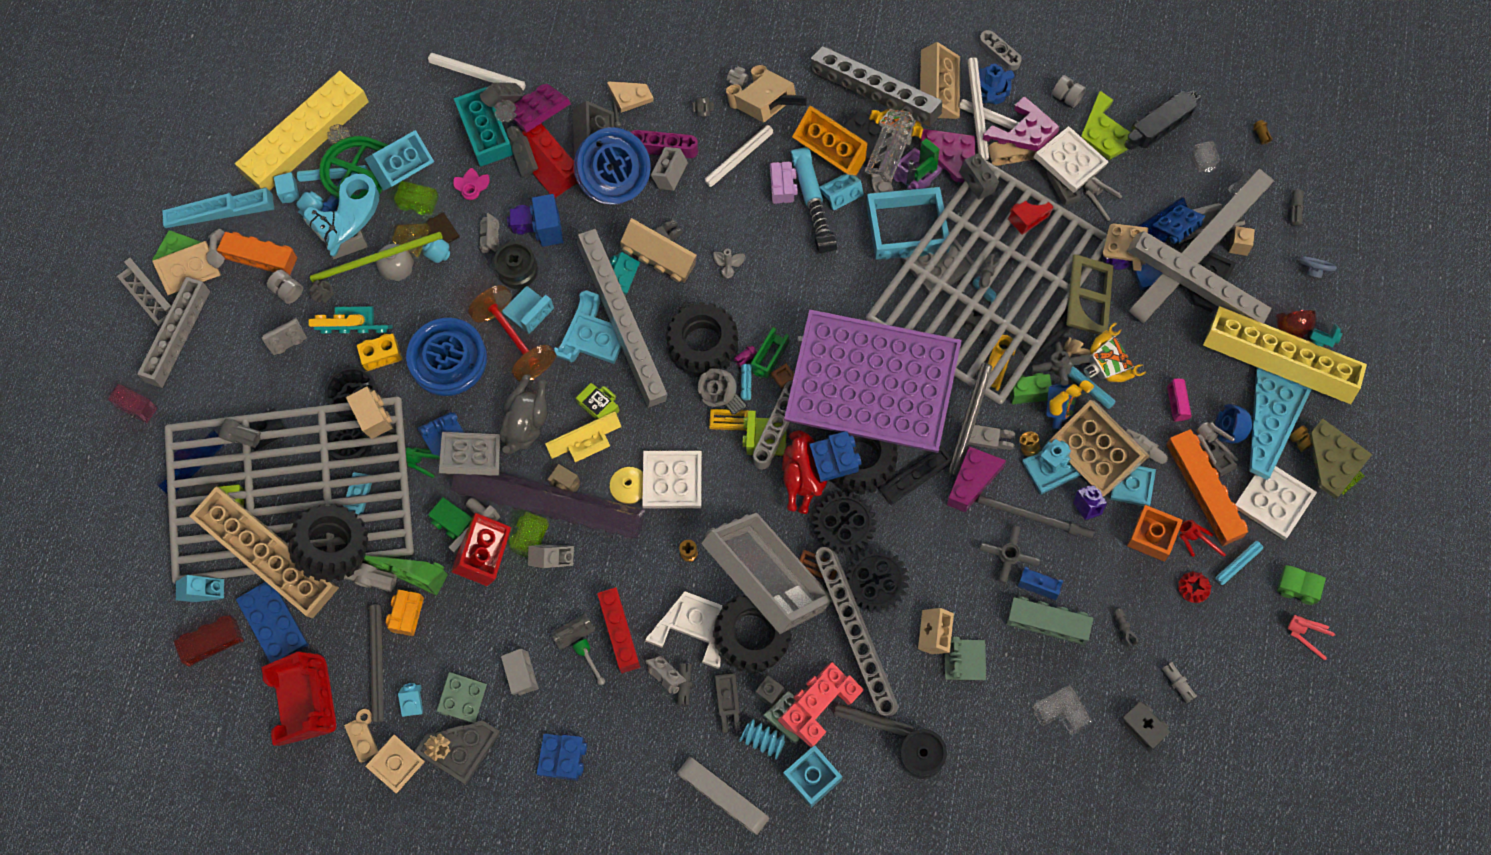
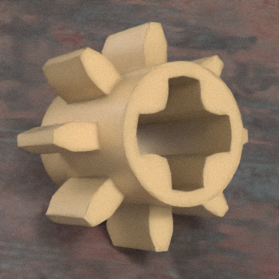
M440 733L437 737L431 735L427 742L424 743L427 749L424 753L434 761L438 758L445 759V756L450 752L448 746L450 741Z

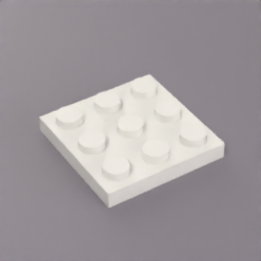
M1069 126L1034 155L1037 161L1073 193L1108 164V161Z
M644 451L643 508H701V451Z
M1275 466L1268 480L1256 474L1236 502L1238 511L1286 540L1317 492Z

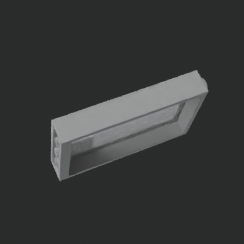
M758 513L746 514L739 520L734 519L729 524H722L719 528H711L705 534L706 538L701 544L779 634L824 612L832 603L831 595Z

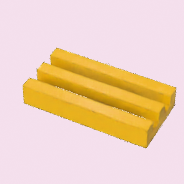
M711 409L709 427L710 429L747 431V429H744V424H725L744 423V418L714 417V415L748 417L749 410H741L733 415L730 410Z

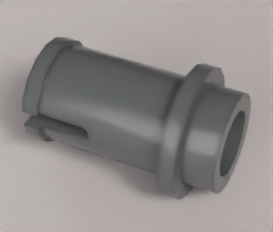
M220 482L196 485L195 491L197 496L210 494L216 486L220 487L222 484Z

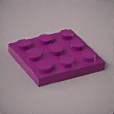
M546 83L538 86L537 90L531 94L524 95L517 103L510 104L503 112L509 120L527 133L571 103L566 96Z

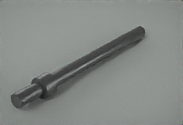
M981 495L978 500L980 504L1069 531V534L1075 536L1078 534L1092 539L1094 531L1079 527V524L1063 522Z

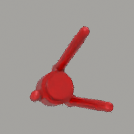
M1192 519L1182 523L1179 537L1184 541L1192 557L1195 556V553L1188 539L1197 540L1198 538H1201L1221 556H1226L1220 548L1201 532L1210 537L1213 536V533L1196 524Z

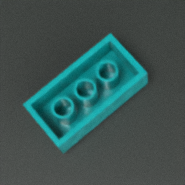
M488 87L454 98L480 167L514 155L496 107L487 106L480 98V94Z

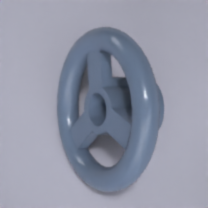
M1311 257L1299 258L1300 263L1309 266L1307 274L1313 277L1322 278L1323 270H1337L1336 265L1324 260Z

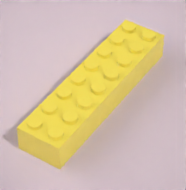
M341 71L337 72L235 163L236 167L256 188H267L270 191L275 187L274 176L290 173L369 102L364 90Z
M1220 306L1211 322L1203 346L1348 404L1353 402L1361 389L1367 366L1365 363Z

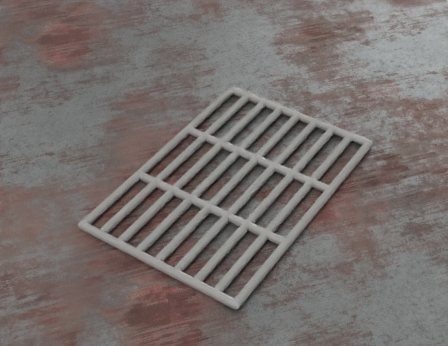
M986 161L997 179L1000 177L1007 181L1008 184L979 225L976 227L968 222V220L984 198L978 200L975 197L962 217L952 212L969 189V185L965 181L866 315V320L892 326L925 279L933 283L935 286L908 322L905 329H914L941 289L951 296L925 333L933 334L957 299L967 306L945 337L954 338L973 310L982 314L983 317L959 350L954 374L955 377L974 388L976 383L973 377L1005 330L1014 334V339L991 371L984 393L985 396L996 403L1003 404L1068 306L1070 284L1065 282L1063 278L1072 267L1073 255H1080L1092 235H1095L1102 242L1090 259L1098 261L1103 254L1107 234ZM1014 187L1024 192L1017 202L1019 205L1027 201L1031 196L1039 201L1038 205L1050 202L1055 211L1025 256L1015 251V249L1027 232L1023 235L1018 232L1009 246L999 241L1011 224L1008 220L1010 213L993 237L983 231ZM1062 215L1071 222L1041 266L1031 261V259ZM949 218L957 224L923 269L915 264V261L944 221ZM1078 225L1087 230L1058 274L1055 276L1047 271L1076 226ZM964 227L972 232L971 236L941 278H937L930 272ZM978 237L988 242V244L957 288H953L946 282ZM993 248H998L1004 253L1000 258L999 265L994 269L993 276L990 277L989 286L986 288L980 287L972 299L964 295L962 292ZM1010 257L1014 258L1020 263L988 309L980 305L978 302ZM1027 266L1036 273L1003 319L996 315L995 311ZM1084 267L1082 270L1080 287L1091 272V268ZM909 269L919 275L886 322L875 317ZM1043 276L1052 283L1021 329L1012 325L1011 321ZM1059 286L1068 293L1038 338L1035 339L1028 335L1027 332ZM992 320L999 327L967 374L957 369V366L988 321ZM1023 340L1032 347L998 395L989 388Z
M382 398L383 406L394 405L395 416H391L392 422L390 424L396 423V434L378 436L373 439L362 438L328 443V431L361 428L357 420L326 424V413L352 410L349 403L166 425L164 431L172 582L176 584L177 580L186 576H180L179 564L236 557L229 550L179 556L178 545L215 541L216 539L209 533L178 537L177 526L197 523L191 517L177 518L176 507L201 504L208 495L176 499L175 488L244 479L245 491L230 492L228 494L234 499L246 498V509L254 516L308 510L312 506L317 508L319 504L344 506L402 498V510L358 515L357 519L361 518L363 522L403 518L404 529L368 533L367 537L368 541L405 537V548L369 552L365 556L392 558L412 555L414 549L401 398ZM318 414V425L261 432L260 440L319 433L320 444L251 452V446L242 444L243 453L174 461V450L232 443L219 437L173 443L174 431L222 426L225 419L241 423L242 426L249 428V422ZM397 442L398 453L329 461L328 450ZM320 451V463L252 471L251 460ZM237 461H243L244 472L175 480V469ZM399 461V472L330 480V469ZM322 470V481L253 490V478ZM400 480L401 491L337 499L331 498V488ZM323 489L324 500L254 509V497ZM293 523L267 527L274 533L289 532L292 529ZM326 533L325 539L310 540L314 547L327 546V552L330 553L335 552V545L346 544L342 538L334 537V534ZM247 567L190 575L222 579L254 575L256 573Z

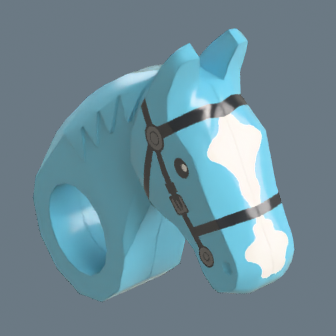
M353 174L345 178L340 185L337 211L323 212L317 208L309 207L304 211L303 219L318 237L328 244L327 250L330 251L331 256L335 257L341 244L356 235L372 218L378 206L380 195L372 178L365 174ZM356 190H369L367 195L361 199L350 198Z

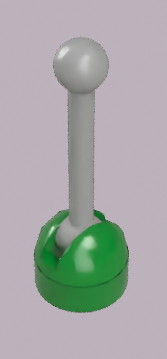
M584 639L573 646L574 651L579 656H585L598 679L597 683L604 685L605 679L600 676L588 655L590 652L589 642L587 639Z

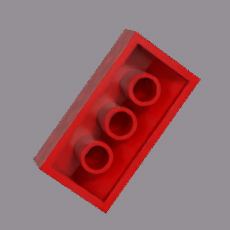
M542 123L527 133L524 130L522 131L523 135L527 136L538 169L532 174L549 194H554L556 198L578 183L574 174V161Z

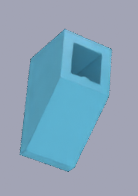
M186 575L176 581V600L201 602L224 598V579Z

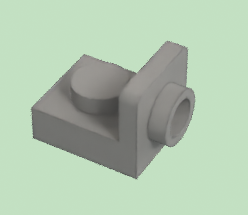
M878 171L871 175V186L874 193L894 191L889 179V171Z

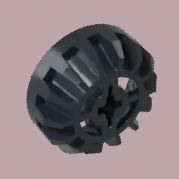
M346 367L335 372L329 378L325 386V399L328 405L348 403L347 396L365 387H368L371 391L375 390L376 393L379 390L375 380L366 370L359 367ZM352 410L335 412L338 416H346L349 419H354L355 416Z

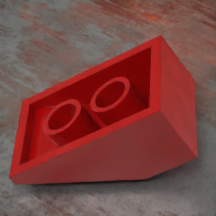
M475 513L458 550L451 572L482 585H490L496 579L511 527Z

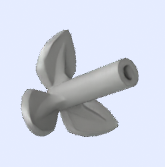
M725 249L724 254L714 252L713 257L717 265L726 266L721 270L722 276L724 278H731L734 275L732 266H741L744 262L745 254L740 253L732 256L731 250Z

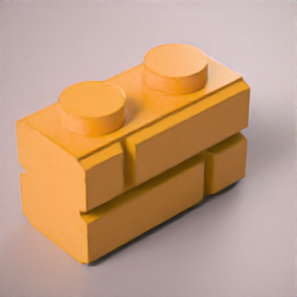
M398 590L391 600L393 609L392 613L388 614L386 618L387 628L393 633L414 636L424 597L419 593Z

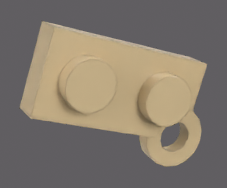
M367 709L360 710L356 715V720L344 725L360 763L373 758L379 751L368 726L372 721V713ZM363 714L368 715V718L365 721L361 720V716Z

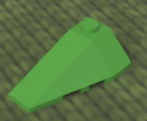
M365 556L364 558L369 565L384 572L395 574L397 578L436 596L448 576L443 570L444 567L436 562L432 565L423 561Z

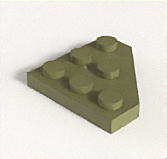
M1322 419L1310 433L1309 437L1313 445V457L1315 467L1318 470L1319 487L1337 499L1372 454Z

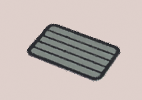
M736 392L734 398L725 407L735 415L746 408L747 404Z

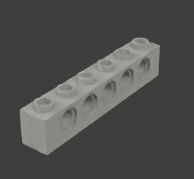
M189 277L185 278L137 374L145 383L163 388L210 293V290L202 281Z

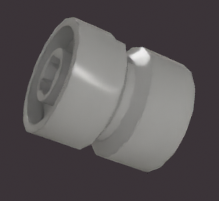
M1063 75L1056 84L1052 96L1059 100L1064 99L1067 105L1074 108L1082 99L1086 87L1079 83L1074 84L1071 78Z
M284 270L274 272L267 282V288L275 295H278L286 304L296 301L303 291V286L295 279H292Z

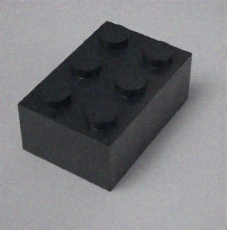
M860 110L844 126V128L867 142L866 159L863 166L873 174L882 171L900 152L901 140L875 123V121L869 120V117Z

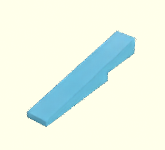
M262 188L236 196L227 193L162 211L163 226L170 228L274 210L273 194L267 188Z

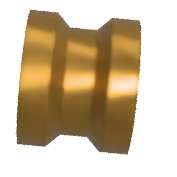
M1025 432L1020 436L1021 452L1024 455L1034 456L1039 453L1038 434L1035 432Z

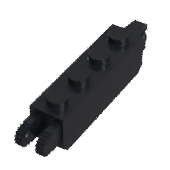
M1194 90L1188 93L1182 91L1177 95H1172L1166 103H1161L1155 111L1148 112L1142 120H1137L1133 123L1131 133L1127 137L1128 140L1124 143L1125 147L1132 150L1137 146L1148 148L1191 118L1196 108V103L1200 100L1201 96Z

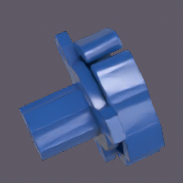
M990 64V66L983 69L978 68L982 89V103H992L995 105L1004 102L1005 98L1010 95L1011 80L1015 77L1012 70L1005 72L997 64Z

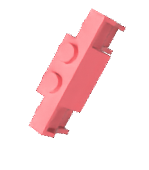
M833 662L828 664L817 677L813 676L806 683L808 687L804 691L800 690L793 697L795 701L778 719L785 729L796 734L810 747L815 746L826 733L815 719L838 695L850 705L864 690L850 675L846 677Z

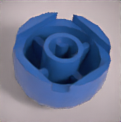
M1227 404L1224 406L1226 409L1218 413L1215 426L1233 437L1234 441H1230L1220 434L1217 439L1231 444L1242 442L1252 431L1251 416L1246 409L1237 405Z

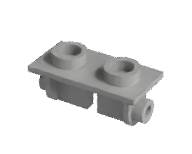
M487 213V217H483L480 221V234H486V236L480 237V249L483 253H488L489 250H493L496 253L499 245V220Z
M661 656L646 660L648 672L659 682L663 679L662 685L669 693H677L679 691L678 684L686 682V679Z

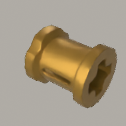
M684 540L680 544L681 558L686 562L694 561L698 556L695 542ZM687 548H691L689 554H686Z

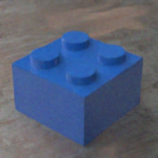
M554 194L533 197V205H530V211L533 216L532 224L537 241H541L542 247L564 243Z

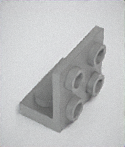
M297 318L269 331L262 337L263 342L273 355L281 354L289 347L298 345L307 339Z

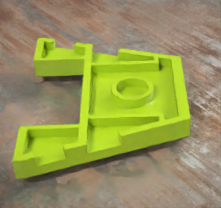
M1100 91L1081 138L1098 153L1110 160L1128 150L1124 143L1128 140V134L1131 132L1104 114L1112 105L1113 99Z

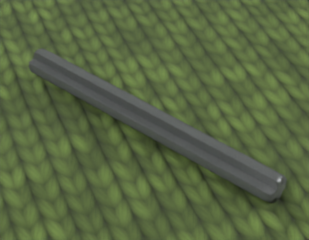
M981 364L948 469L950 474L958 475L991 374L992 365Z
M375 604L369 607L372 721L380 723L384 721L381 606Z

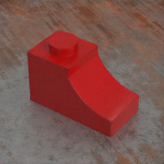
M1024 201L1020 205L1018 203L1010 209L1011 213L1008 220L1023 235L1048 218L1054 207L1050 202L1043 205H1032Z

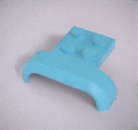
M587 290L583 291L579 295L580 302L562 344L559 348H554L558 358L569 362H574L581 352L615 364L622 347L612 324L596 318L600 296Z

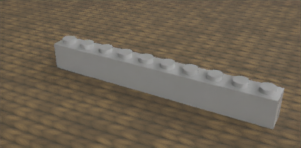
M596 229L578 234L577 245L647 407L665 402L667 392Z

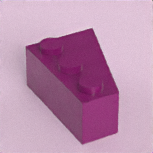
M969 447L947 505L966 512L997 474L1003 470L1006 460Z

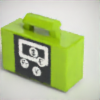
M590 383L576 397L578 405L596 420L612 412L617 414L620 411L618 405L614 402L616 395L605 386L598 389L594 384Z

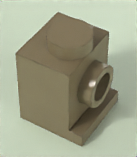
M560 464L557 465L548 478L550 486L553 488L555 486L563 493L566 491L570 494L575 493L580 486L578 475Z

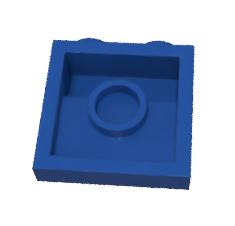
M848 431L831 435L826 440L810 444V450L820 482L859 471L858 465H861L859 453H854L853 447H856L853 435L849 436Z
M544 734L537 775L578 781L579 776H582L584 770V763H581L582 755H586L587 743H584V738Z

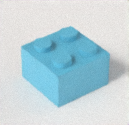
M816 746L809 749L783 772L784 778L810 808L842 781L841 774Z

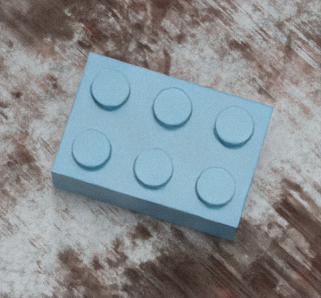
M416 130L365 158L383 191L434 162Z

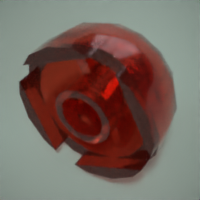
M1302 310L1292 311L1288 315H1285V313L1276 314L1278 329L1304 339V335L1311 333L1312 329L1315 328L1316 311Z

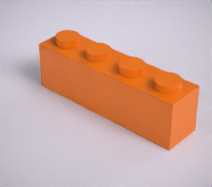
M225 232L217 248V252L224 256L226 260L271 272L284 270L289 275L298 258L289 246L283 245L282 247L271 241H259L252 236L249 238L244 237L237 232Z

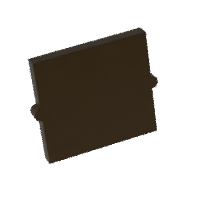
M444 212L434 218H429V221L418 227L424 237L440 232L442 239L448 244L460 237Z

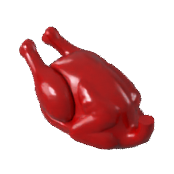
M799 430L789 435L793 442L792 445L787 446L784 450L782 470L784 472V484L788 492L787 510L796 511V495H800L804 498L798 512L807 514L811 499L814 495L820 496L827 481L820 482L810 450V444L815 443L814 439L809 434Z

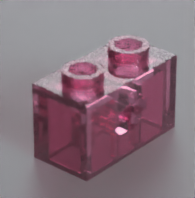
M120 384L116 386L108 398L116 408L145 423H148L157 410V407L149 399Z

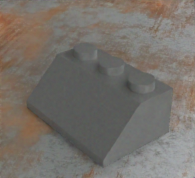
M585 101L573 109L574 156L580 144L589 135L600 129L614 128V112L589 101ZM597 141V142H596V145H597L598 147H601V145H602L601 142H600V141Z

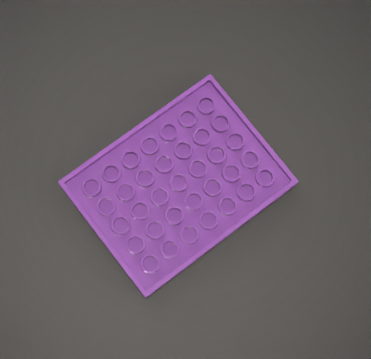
M809 309L784 421L840 433L848 431V434L938 453L962 340Z

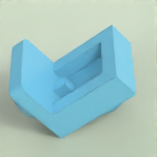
M408 683L401 687L398 697L402 717L423 713L420 694L421 685Z

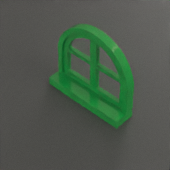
M354 136L340 140L332 145L324 154L319 168L320 178L325 189L339 200L341 183L352 172L372 178L380 195L383 189L373 172L356 165L366 148L379 151L388 146V144L369 137ZM361 147L352 163L336 158L337 155L346 149ZM331 164L347 169L338 187L334 185L330 178ZM362 189L359 196L352 194L350 198L361 199L367 195L369 190Z

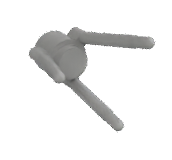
M1093 176L1085 185V188L1088 190L1086 194L1092 199L1105 219L1109 221V216L1094 194L1099 195L1103 190H1106L1118 198H1122V195Z
M1206 422L1198 428L1199 441L1202 443L1213 464L1217 462L1206 441H1214L1234 461H1238L1233 453L1217 439V433L1230 441H1234L1233 437L1216 427L1213 423Z

